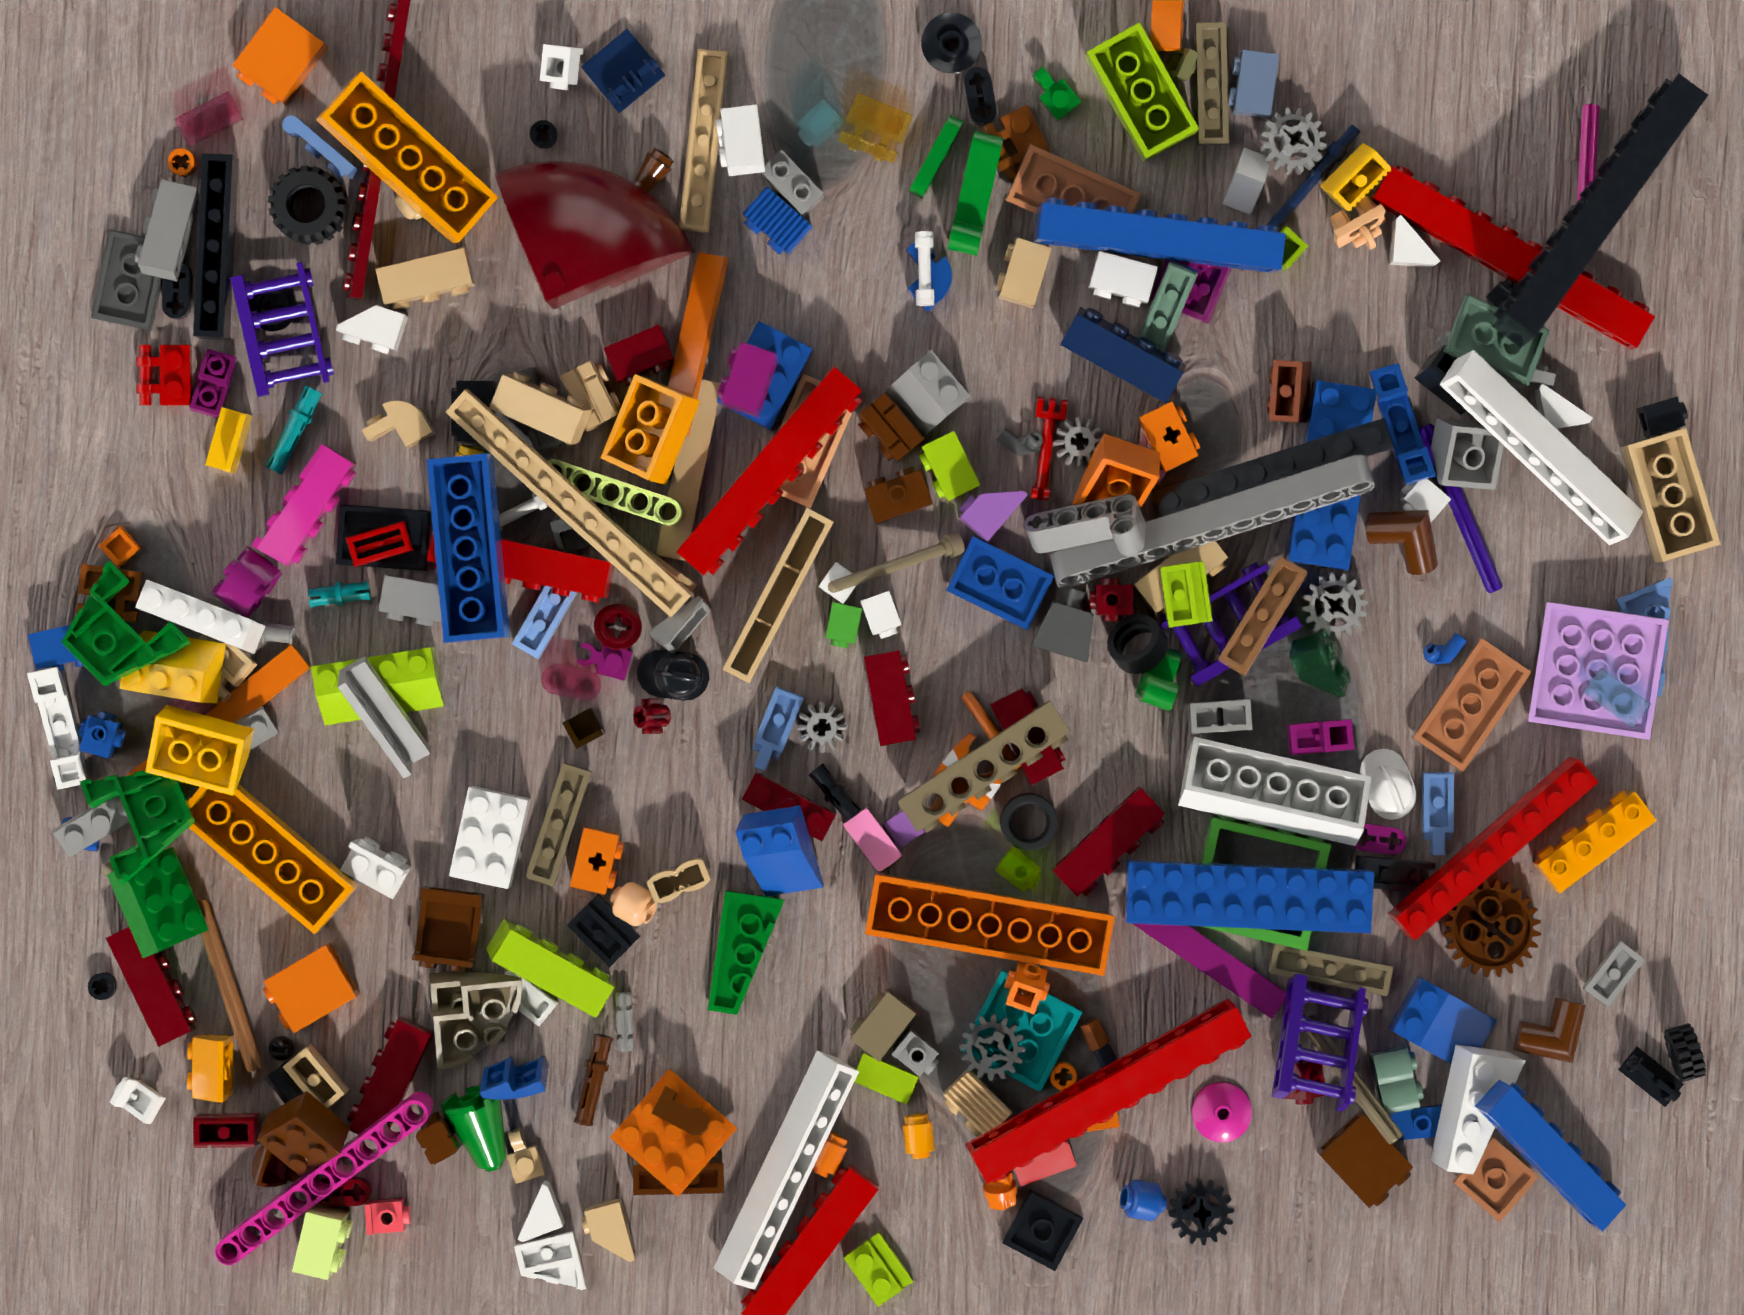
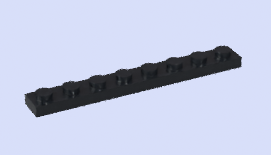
M1385 418L1155 490L1153 495L1161 518L1355 455L1368 457L1393 449L1394 445Z

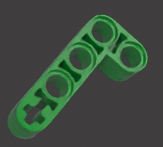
M974 131L948 250L974 256L978 254L1004 137Z
M1168 648L1165 657L1156 667L1142 673L1135 698L1149 705L1170 711L1179 685L1173 681L1180 664L1182 652Z

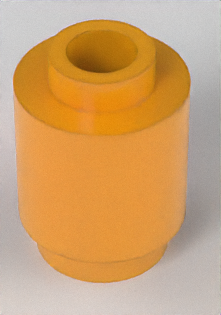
M919 1113L904 1116L905 1123L902 1124L905 1153L912 1154V1159L930 1157V1152L935 1150L932 1121L929 1120L928 1114Z

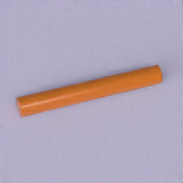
M969 691L964 694L961 699L989 739L999 734V730L973 693ZM1006 744L1002 749V755L1007 760H1015L1017 756L1011 747Z

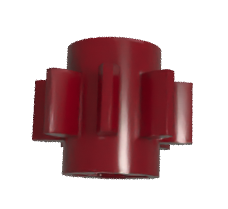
M661 698L641 699L642 705L637 706L633 713L635 725L638 728H642V734H662V727H667L671 720L669 707L662 704Z

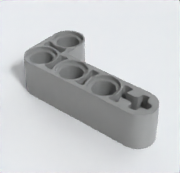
M1130 494L1035 513L1029 516L1023 524L1031 546L1037 553H1047L1114 539L1119 553L1125 556H1132L1140 552L1145 545V519L1136 498Z

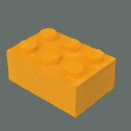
M634 374L600 458L644 479L666 485L700 401L652 379Z

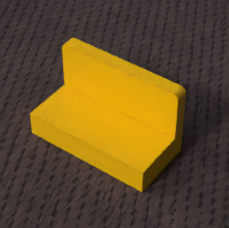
M221 407L205 465L236 474L252 420L251 415Z

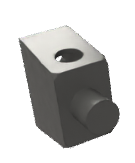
M1069 588L1064 605L1051 602L1031 646L1088 662L1094 614L1082 610L1086 593Z

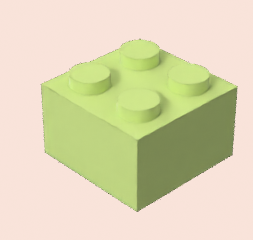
M317 1203L306 1212L292 1272L328 1280L334 1272H338L339 1267L342 1268L346 1250L341 1249L342 1244L345 1243L346 1238H349L353 1221L348 1220L350 1211L323 1206Z

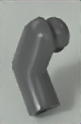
M1005 428L997 438V441L1014 454L1023 456L1039 451L1043 443V437L1037 432L1017 437Z

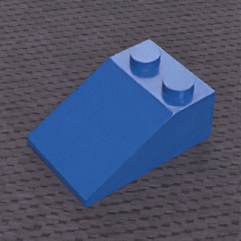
M801 806L743 814L735 831L743 858L765 896L823 888V879Z
M1417 976L1388 1028L1451 1064L1455 1045L1482 1048L1497 1020Z

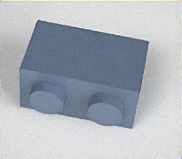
M1242 50L1240 58H1234L1232 75L1237 76L1236 88L1230 87L1228 105L1233 106L1232 114L1265 119L1270 117L1279 54Z

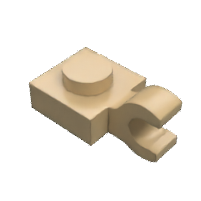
M521 1127L510 1130L508 1137L514 1151L507 1153L506 1156L515 1183L518 1184L545 1175L536 1144L527 1147Z

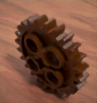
M1494 879L1491 887H1489L1487 880L1482 882L1481 888L1477 887L1455 906L1454 910L1451 909L1447 913L1451 916L1450 920H1443L1441 922L1449 927V930L1443 932L1442 936L1451 938V941L1445 945V948L1456 949L1451 958L1457 960L1462 957L1460 966L1464 969L1472 964L1471 973L1475 975L1482 968L1484 977L1489 976L1491 969L1497 977H1501L1502 968H1505L1508 973L1512 974V964L1514 963L1522 968L1524 965L1520 958L1522 956L1532 958L1527 949L1529 947L1538 948V945L1532 941V937L1541 935L1540 932L1533 930V926L1541 923V920L1531 917V915L1538 911L1537 908H1527L1531 898L1526 896L1520 899L1522 889L1520 888L1515 889L1511 893V883L1506 882L1502 888H1500L1498 879ZM1492 899L1495 903V909L1491 914L1484 915L1481 911V905L1485 900ZM1470 911H1474L1491 924L1495 923L1494 927L1512 939L1513 944L1508 945L1504 940L1491 932L1487 934L1488 929L1469 915ZM1516 917L1519 921V927L1515 932L1508 933L1505 924L1509 918ZM1474 923L1477 927V933L1473 938L1466 939L1463 935V929L1467 924ZM1498 941L1501 945V952L1495 957H1490L1487 948L1490 943Z

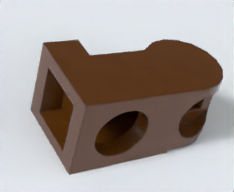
M665 1086L651 1114L689 1134L696 1136L705 1133L710 1125L707 1113L699 1108L690 1109L675 1101L678 1093Z

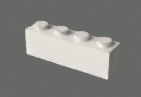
M147 579L135 608L252 654H255L265 629L264 625Z

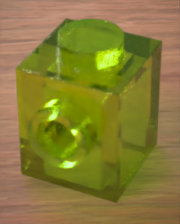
M1013 845L994 868L997 873L1023 893L1027 888L1032 891L1042 878V875L1039 874L1042 868Z

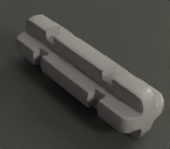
M618 992L615 995L616 1006H618V1009H616L617 1034L619 1035L617 1049L619 1051H632L634 1049V1037H631V1034L634 1033L633 1009H630L632 994L631 992Z

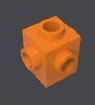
M1019 961L1015 972L1010 970L1005 981L1004 988L1009 989L1006 1005L1034 1014L1039 1001H1045L1050 984L1045 982L1048 970L1032 963L1028 964Z

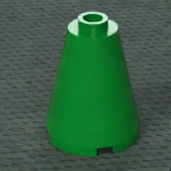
M480 1084L466 1088L467 1094L459 1098L457 1093L450 1095L442 1102L441 1108L444 1116L477 1167L490 1172L502 1167V1162L506 1160L502 1105L500 1099L482 1098Z

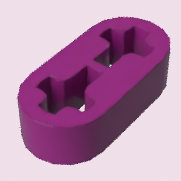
M1365 823V833L1375 836L1374 841L1364 840L1363 845H1359L1358 841L1356 846L1351 845L1361 851L1394 855L1402 852L1405 848L1406 837L1400 829ZM1391 832H1395V837L1400 839L1399 844H1394L1393 849H1389V844L1379 842L1380 836L1390 837Z

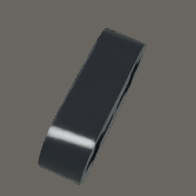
M981 67L972 68L966 73L964 78L969 115L975 124L984 126L993 122L997 114L992 80L986 69ZM974 74H979L981 79H986V82L982 83V94H977L976 86L969 84V81L973 80ZM979 99H984L985 107L992 110V112L987 114V119H982L981 115H975L974 111L979 109Z
M182 263L180 271L185 273L186 276L180 279L179 289L176 288V281L163 278L162 310L168 317L176 320L187 317L192 307L193 274L190 267ZM176 293H179V302L184 303V309H179L178 314H175V311L169 308V304L175 302Z

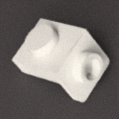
M124 1077L116 1086L110 1103L113 1106L124 1108L143 1123L151 1124L166 1098L143 1081Z

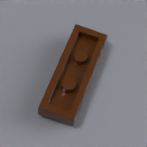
M708 1163L682 1194L724 1193V1163ZM633 1165L634 1196L674 1195L642 1165Z

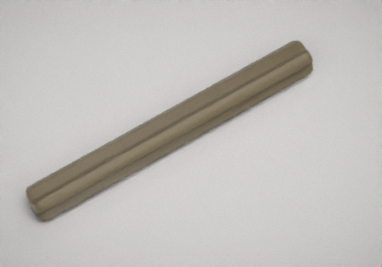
M1311 1015L1306 1018L1318 1021L1314 1015ZM1304 1031L1318 1051L1338 1056L1344 1055L1330 1036ZM1331 1067L1340 1079L1341 1068ZM1355 1070L1352 1085L1356 1086L1355 1100L1387 1143H1394L1403 1135L1401 1130Z

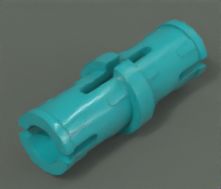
M369 581L342 585V582L334 583V586L308 588V597L321 596V598L308 600L311 608L336 603L337 606H344L345 602L371 600V591L358 592L360 590H368L370 584Z

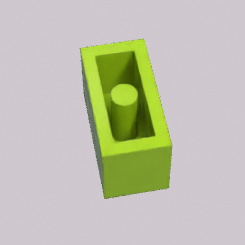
M955 431L921 446L923 453L918 456L926 472L932 469L936 478L932 485L939 499L945 496L947 502L981 486Z

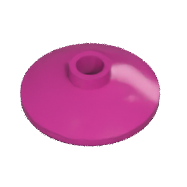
M1227 1082L1212 1083L1204 1087L1194 1099L1192 1105L1194 1125L1205 1138L1211 1141H1233L1247 1130L1251 1122L1252 1107L1250 1100L1245 1092L1234 1084ZM1222 1108L1228 1110V1116L1225 1119H1220L1217 1116L1218 1111Z

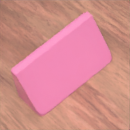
M865 807L843 824L878 873L903 856L868 807Z

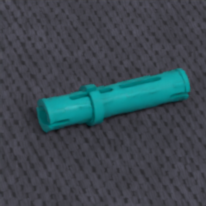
M307 385L304 386L294 409L291 408L288 413L290 417L271 457L265 465L267 468L283 475L307 424H311L313 420L311 416L323 393Z

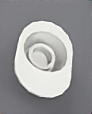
M1389 749L1374 750L1366 755L1361 763L1360 775L1372 777L1368 798L1372 809L1376 814L1385 819L1394 820L1404 817L1414 807L1417 797L1415 786L1405 761L1399 754Z

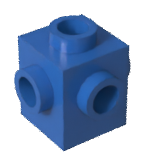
M99 711L98 715H88V719H83L79 729V737H82L79 750L104 758H114L117 747L121 748L126 734V731L122 730L124 722L116 721L117 715L104 711ZM101 730L104 732L103 737L101 736Z

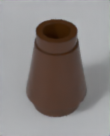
M654 147L651 153L647 152L633 183L649 193L672 170L671 165L674 161Z

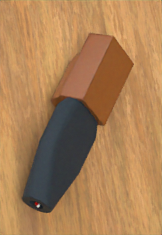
M1099 1018L1091 1019L1081 1026L1083 1037L1090 1051H1095V1057L1101 1068L1117 1060L1111 1046L1108 1044V1037Z

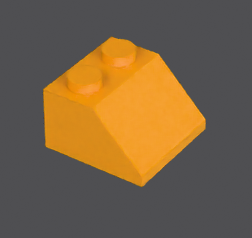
M197 1034L192 1038V1042L188 1043L187 1056L188 1060H192V1072H188L187 1088L192 1090V1098L224 1102L233 1095L234 1035Z

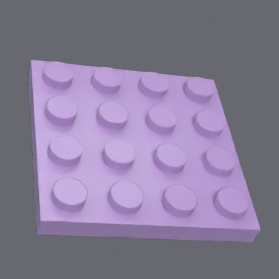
M1546 601L1528 722L1650 740L1669 619Z

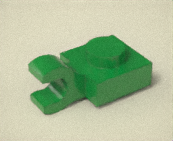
M1041 67L1032 75L1045 92L1038 99L1056 121H1059L1081 103L1080 99L1063 78L1055 84L1044 67Z

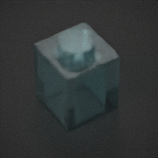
M823 98L797 122V127L800 129L797 135L808 147L813 144L819 149L844 125V120Z

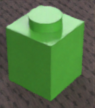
M832 603L825 637L831 639L830 645L848 649L849 643L855 644L862 608Z

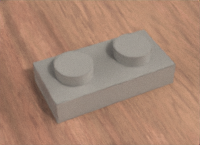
M1618 940L1583 986V989L1602 1004L1609 1007L1645 959Z

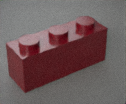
M900 650L864 656L880 746L916 740L915 733H920L921 731L918 715H911L910 704L915 703L912 685L906 686L904 674L910 673L907 655L901 656Z
M1019 688L989 704L1002 730L1010 727L1034 711V708L1038 707L1031 691L1025 693L1023 688ZM1038 726L1032 727L1028 731L1027 737L1032 743H1041L1045 738V731ZM1010 743L1015 755L1018 757L1020 754L1019 747L1016 744ZM1050 745L1040 751L1043 757L1029 766L1025 762L1021 764L1031 785L1064 769L1061 763L1066 759L1060 747L1053 749Z
M759 772L755 773L741 799L762 811L801 806L809 835L821 842L837 814Z

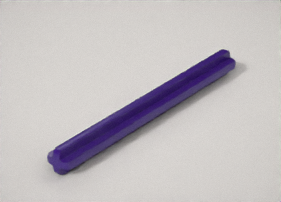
M1428 424L1421 427L1419 432L1424 447H1427L1436 473L1431 450L1435 426ZM1441 485L1444 493L1451 499L1448 503L1486 592L1493 593L1500 590L1503 586L1461 487Z

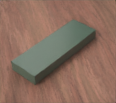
M1170 260L1138 339L1144 337L1156 344V349L1165 353L1198 275V270Z

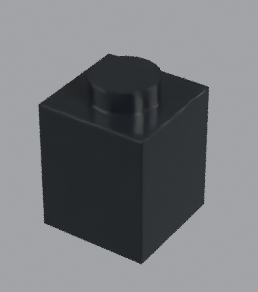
M1678 397L1637 408L1645 437L1686 426L1687 410L1685 404L1679 402Z

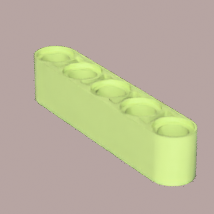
M548 460L553 467L560 466L563 472L562 475L577 489L579 478L588 475L591 480V486L582 493L590 500L667 526L678 525L684 518V506L673 498L559 460ZM610 485H617L620 491L618 498L614 501H609L606 498V490ZM645 494L648 499V505L644 510L638 511L634 506V500L638 495ZM670 503L674 504L677 510L675 517L671 520H665L662 515L664 506Z

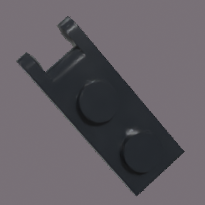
M1356 855L1355 869L1371 870L1374 872L1373 889L1413 892L1422 884L1423 869L1432 870L1436 866L1435 862L1360 855Z

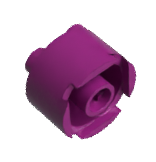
M247 546L237 559L239 562L233 559L223 572L226 579H221L213 588L211 594L240 616L249 618L262 604L260 601L266 594L269 595L282 572L254 549Z

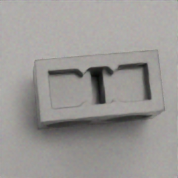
M783 150L765 165V172L760 173L803 218L824 199V193Z
M1251 699L1187 703L1188 729L1191 734L1253 730Z

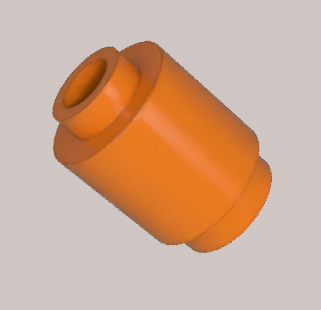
M830 1131L812 1171L828 1178L829 1173L836 1175L848 1149L845 1147L848 1140Z

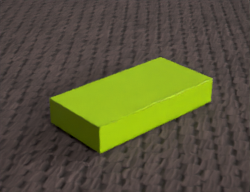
M863 1052L856 1068L859 1073L854 1082L907 1105L919 1076L883 1060L877 1061L871 1055Z

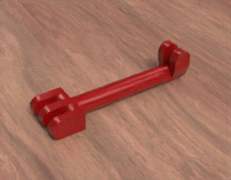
M1038 396L1035 418L1044 419L1042 430L1043 443L1039 452L1035 487L1032 486L1030 499L1049 501L1050 489L1047 488L1055 424L1056 420L1065 421L1068 400H1062L1060 411H1054L1055 398L1049 399L1048 410L1043 409L1044 397Z

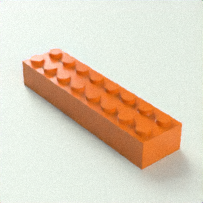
M875 872L865 935L1105 976L1115 915L1109 912Z

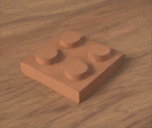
M1491 1136L1474 1174L1459 1173L1453 1182L1497 1221L1501 1222L1539 1176Z

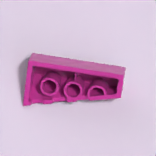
M321 444L299 475L298 479L302 481L300 485H294L283 498L282 505L285 506L283 511L278 510L275 514H272L266 523L267 534L263 539L257 536L251 546L287 566H292L294 562L298 564L307 552V548L304 546L310 536L315 538L322 529L324 523L321 522V519L326 511L331 513L338 504L340 498L337 494L342 486L347 488L354 479L356 472L353 469L356 464L327 445Z

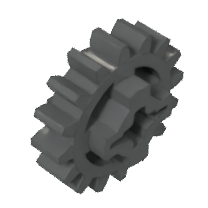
M995 1014L991 1015L990 1021H986L983 1016H979V1025L970 1022L969 1026L972 1031L970 1033L962 1032V1036L967 1039V1042L959 1043V1048L967 1052L961 1055V1060H970L967 1070L978 1069L977 1078H981L984 1073H987L989 1081H993L994 1074H999L1001 1079H1005V1070L1008 1069L1011 1073L1016 1072L1012 1065L1014 1062L1022 1064L1023 1060L1017 1054L1018 1052L1025 1051L1024 1046L1018 1045V1042L1024 1039L1023 1035L1014 1034L1018 1027L1016 1024L1008 1027V1018L1005 1016L1000 1022L997 1021ZM986 1028H994L990 1034L984 1036L978 1034ZM1005 1033L1012 1040V1050L1004 1046L1003 1039ZM995 1040L1001 1052L993 1051L991 1055L987 1054V1047L983 1043L991 1044ZM972 1045L981 1051L982 1055L979 1062L972 1054ZM1000 1059L1006 1061L1000 1066L990 1067L994 1061Z

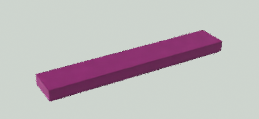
M1132 923L1272 1019L1285 1001L1287 992L1192 927Z

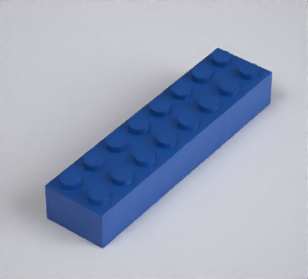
M1048 198L1045 203L1042 202L1037 207L1034 243L1274 273L1282 269L1286 233H1279V227L1260 225L1255 230L1248 229V223L1230 221V223H1226V226L1218 225V219L1200 217V219H1196V222L1187 221V215L1174 213L1166 215V218L1157 217V211L1139 210L1136 214L1127 213L1126 207L1109 206L1106 210L1096 209L1097 204L1089 202H1078L1076 206H1067L1066 200Z
M1127 860L1124 921L1134 924L1371 933L1374 872L1363 869Z

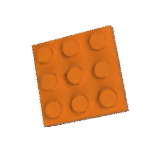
M669 1068L610 1138L675 1196L679 1197L738 1128ZM665 1086L678 1093L675 1101L690 1109L699 1108L707 1113L710 1125L705 1133L696 1136L689 1134L651 1114Z

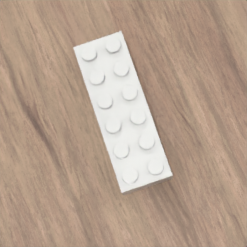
M1194 737L1187 753L1178 806L1356 846L1364 831L1372 777Z

